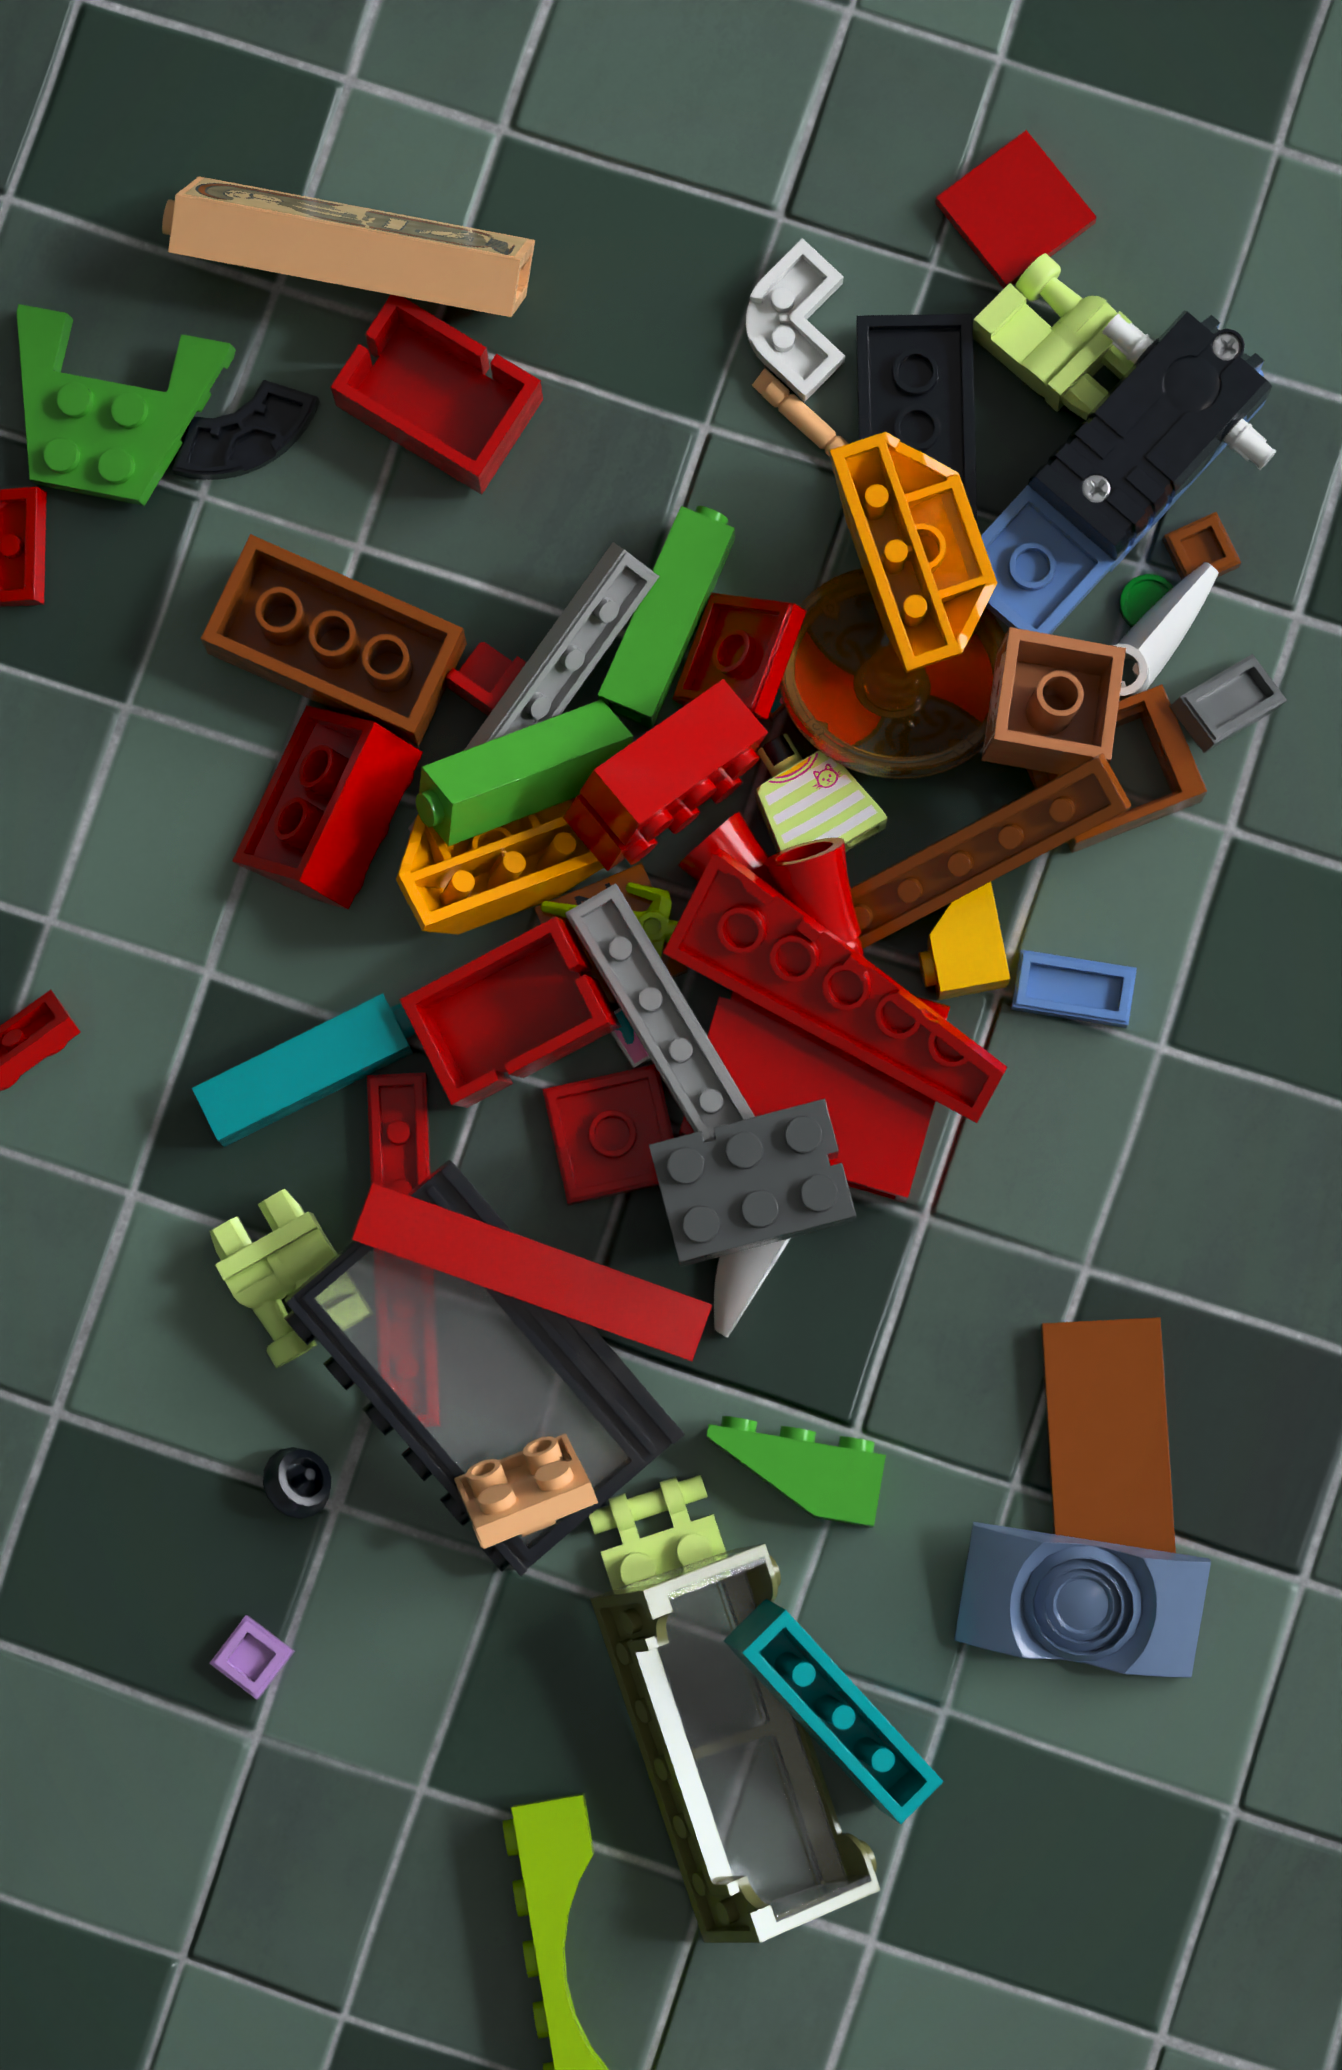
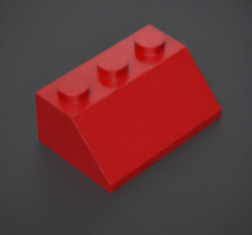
M306 705L232 861L241 867L314 900L349 910L355 895L363 886L365 874L379 844L388 833L389 823L405 790L413 780L414 771L423 752L373 721Z

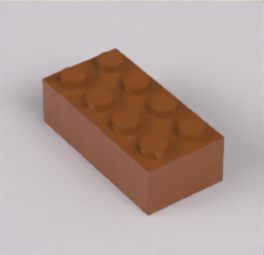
M252 534L249 535L201 637V641L209 655L344 715L373 721L419 747L447 688L445 677L451 668H456L467 645L462 627Z

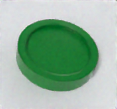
M1144 574L1133 578L1127 583L1120 597L1119 607L1124 621L1132 628L1151 607L1173 588L1172 584L1165 578L1154 574Z

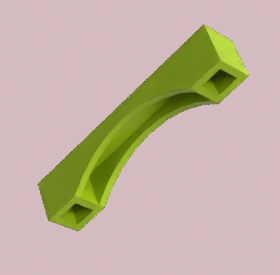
M581 1793L513 1805L511 1807L513 1819L503 1820L502 1824L508 1857L519 1855L523 1879L512 1881L518 1917L529 1915L533 1940L522 1942L528 1978L539 1976L543 2000L533 2002L534 2019L538 2039L549 2037L553 2057L552 2062L543 2063V2070H609L591 2046L579 2022L567 1982L565 1942L569 1911L580 1878L594 1855L585 1794Z

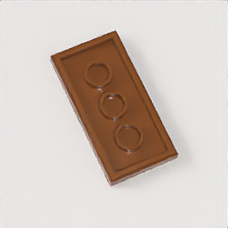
M1161 1317L1042 1323L1041 1340L1053 1534L1176 1553Z

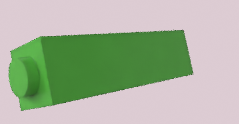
M683 506L680 507L653 568V572L660 577L635 610L598 693V700L602 699L613 713L650 729L653 728L707 606L711 592L715 588L734 544L735 528L727 525L728 518L723 514L705 506H697L695 511Z
M602 699L422 766L420 790L416 796L418 814L422 822L427 827H433L448 846L454 845L576 798V796L581 794L580 790L592 771L633 742V735Z

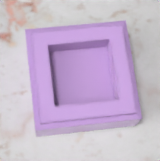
M245 1615L209 1664L255 1699H259L295 1651L250 1616Z

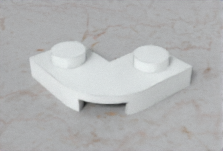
M802 238L753 289L746 313V332L750 346L760 361L805 402L845 362V355L807 320L843 284L844 276Z

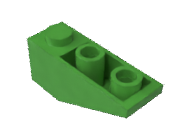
M722 1416L721 1426L708 1424L706 1439L813 1518L870 1528L874 1527L886 1458L884 1454L873 1453L875 1442L840 1436L838 1446L815 1443V1431L781 1426L779 1436L756 1432L757 1421L731 1416Z

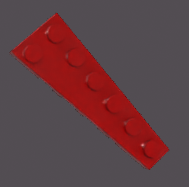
M717 848L712 854L663 954L971 1121L978 1123L1007 1066L730 854L720 848Z

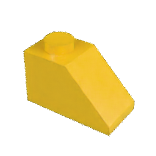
M991 882L951 902L929 934L927 941L928 951L919 952V963L924 986L935 985L937 1000L1007 988L1010 974Z

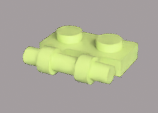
M701 1475L679 1482L676 1477L659 1482L661 1488L628 1499L625 1493L609 1498L610 1505L598 1508L589 1515L595 1535L618 1528L623 1543L622 1545L601 1551L613 1590L626 1585L631 1588L649 1585L654 1579L653 1576L683 1566L692 1570L707 1565L712 1556L726 1552L714 1514L691 1521L686 1508V1504L708 1497ZM669 1511L673 1528L643 1538L639 1537L635 1521Z

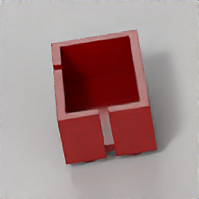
M390 295L365 333L369 350L358 344L331 385L335 404L343 411L482 495L542 403L541 380L498 354L494 356L490 363L493 377L491 379L485 375L490 368L487 347L406 298ZM370 354L378 358L374 365H372Z
M722 679L595 768L580 790L581 794L576 796L563 819L607 872L624 859L630 865H633L656 847L658 842L655 838L669 828L673 834H677L693 822L701 813L697 807L709 798L715 804H718L730 796L743 782L739 777L751 769L760 759L755 751L768 734V731L726 681Z
M553 917L399 999L451 1105L468 1108L512 1085L513 1082L509 1075L525 1078L622 1027L599 981L590 976L583 975L593 969L569 922Z

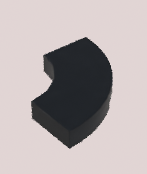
M263 380L253 399L236 412L216 418L194 416L185 431L183 443L179 448L172 468L174 474L193 479L219 480L248 474L266 466L284 454L301 437L316 413L320 403L319 398Z

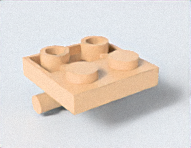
M566 1433L555 1438L547 1436L535 1439L523 1448V1451L500 1460L488 1459L471 1466L466 1474L454 1478L463 1504L473 1524L472 1526L480 1547H483V1549L520 1534L522 1537H525L556 1524L555 1520L598 1503L591 1482Z

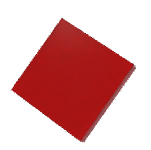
M1027 130L939 194L935 200L938 208L1003 289L1009 283L1012 285L1017 283L1024 271L1039 256L1044 253L1050 257L1093 226L1097 219V216Z
M711 592L672 700L685 706L724 679L756 718L767 720L807 611L795 603Z
M654 1064L542 1089L568 1206L659 1185L649 1145L673 1139L674 1136L660 1074Z

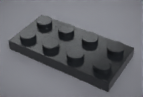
M972 314L857 316L858 440L887 432L900 439V442L958 472L977 523Z

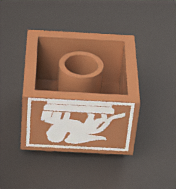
M1009 627L996 653L981 761L1059 775L1070 771L1101 753L1104 754L1108 763H1110L1126 648Z

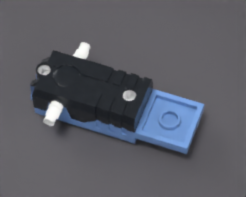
M1185 310L1155 341L1151 340L1148 334L1145 335L1134 324H1128L1120 317V314H1117L1108 323L1102 333L1113 341L1112 344L1126 356L1127 360H1131L1134 363L1133 367L1089 413L1086 422L1079 424L1068 436L1067 443L1060 445L1049 457L1048 463L1042 465L1031 476L1028 485L981 535L997 580V585L986 608L1008 627L1052 634L1109 571H1113L1227 445L1246 461L1250 460L1259 470L1275 455L1276 450L1271 448L1266 443L1267 440L1252 428L1251 423L1248 424L1264 406L1272 385L1264 378V374L1261 371L1264 360L1256 353L1252 356L1244 353L1245 343L1238 332L1233 329L1219 330L1221 322L1212 315L1203 322H1199Z

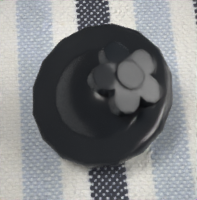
M291 1447L281 1449L269 1458L263 1471V1486L267 1498L277 1510L288 1517L303 1519L313 1517L325 1507L330 1496L332 1477L327 1464L320 1456L309 1450Z

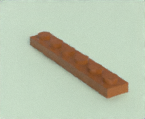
M1101 753L850 887L861 929V934L858 937L862 948L868 947L1128 810L1131 803L1104 754Z

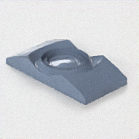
M973 1522L954 1640L1027 1659L1074 1661L1130 1675L1191 1678L1211 1561L1209 1558Z

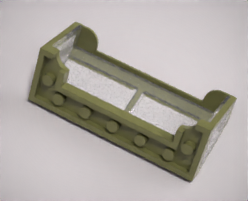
M766 1544L736 1548L590 1598L704 1943H761L880 1891L875 1875L877 1869L876 1859L870 1846L850 1833H842L810 1735L723 1642L765 1599L774 1602L777 1597L778 1587L781 1583L780 1570L776 1561L769 1555Z

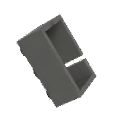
M825 1099L713 1128L715 1137L713 1141L704 1142L702 1131L649 1145L681 1267L855 1221L856 1213L843 1164L839 1163L830 1166L829 1160L838 1158L839 1149Z

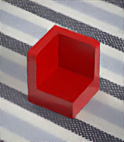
M480 642L460 670L457 671L451 668L445 678L448 689L489 716L527 662L518 656L514 661H511L486 642Z

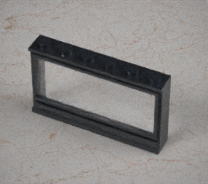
M447 1160L408 1194L409 1196L512 1232L451 1160ZM352 1241L285 1299L287 1305L293 1310L284 1318L307 1345L315 1338L318 1339L331 1355L323 1363L346 1391L354 1384L360 1388L371 1401L362 1410L385 1436L393 1429L396 1430L409 1446L401 1454L423 1481H426L431 1475L438 1479L448 1491L440 1501L462 1526H465L471 1519L463 1504L454 1478L466 1474L468 1469L478 1462L488 1459L500 1460L523 1451V1448L535 1439L547 1436L555 1438L566 1433L591 1482L598 1503L555 1520L556 1524L525 1537H522L520 1534L486 1549L481 1547L501 1572L511 1564L517 1573L522 1576L528 1571L527 1569L671 1444H675L685 1435L592 1325L360 1242Z

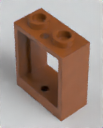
M1162 684L1120 700L1116 727L1141 718L1172 793L1122 812L1067 841L1072 853L1198 804L1206 795L1207 789L1176 715L1169 707L1171 704ZM1026 769L1035 788L1060 776L1059 774Z

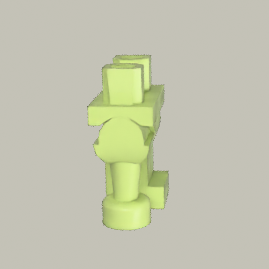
M1044 253L1024 271L1015 287L1009 283L974 318L973 339L1031 389L1045 397V401L1056 412L1065 405L1072 412L1087 420L1089 413L1109 393L1092 376L1105 365L1121 380L1134 365L1131 360H1127L1126 356L1112 344L1113 341L1102 332L1117 314H1120V317L1128 324L1132 322L1121 311L1117 313L1107 303V300L1099 296L1082 298L1059 281L1057 278L1061 272L1060 266ZM1042 297L1059 315L1060 319L1051 327L1026 304V299L1035 301Z
M286 1189L275 1193L258 1204L273 1231L259 1240L252 1241L238 1216L210 1231L216 1253L221 1260L215 1266L222 1279L225 1280L233 1297L239 1304L252 1308L274 1340V1342L268 1345L266 1351L275 1368L287 1364L317 1346L315 1340L307 1345L284 1319L288 1313L282 1299L292 1294L337 1255L314 1214L309 1211L304 1213L301 1205ZM348 1271L315 1297L316 1301L342 1331L374 1314Z

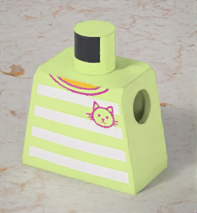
M783 734L766 743L757 751L773 777L756 788L755 799L776 853L795 845L824 838L844 839L845 852L885 829L887 816L841 762L824 749H820L803 760L789 736Z

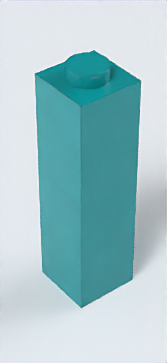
M382 993L193 1087L192 1090L217 1141L223 1147H226L367 1075L413 1054L406 1039L415 1035L416 1032L401 1002L390 1007Z

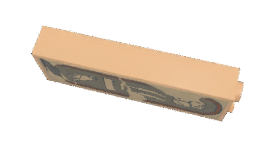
M199 176L175 195V200L168 199L162 221V233L170 235L169 253L506 317L513 316L527 295L535 240Z

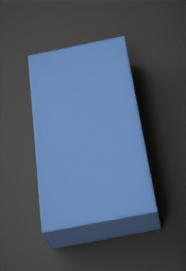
M1020 950L1011 1010L1127 1028L1137 968Z

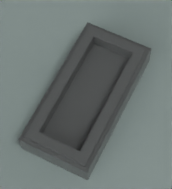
M1251 654L1180 696L1169 707L1203 753H1206L1274 712L1287 699L1255 656Z

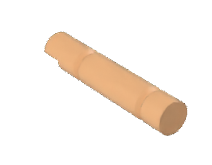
M766 368L763 369L752 386L774 408L778 407V411L820 449H825V453L829 457L831 449L849 444L844 438L837 436L836 431L795 394H790V390Z

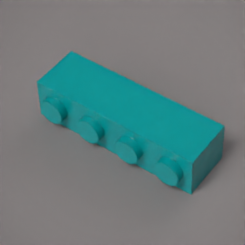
M765 1599L723 1640L881 1812L899 1824H902L944 1782L786 1609Z

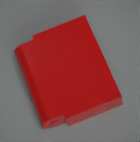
M732 992L731 999L719 996L707 1037L754 1116L825 1099L839 1149L838 1158L829 1160L830 1166L839 1163L843 1164L849 1188L906 1204L936 1101L735 992ZM917 997L947 1020L950 1006ZM685 1116L683 1117L679 1137L694 1133Z

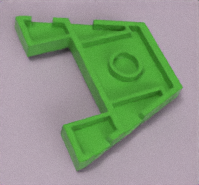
M18 304L16 313L30 480L39 486L145 506L183 443L180 441L182 435L196 412H202L212 395L209 392L223 367L228 369L234 359L236 349L230 343L181 334L169 387L166 392L61 373L73 318L65 312Z

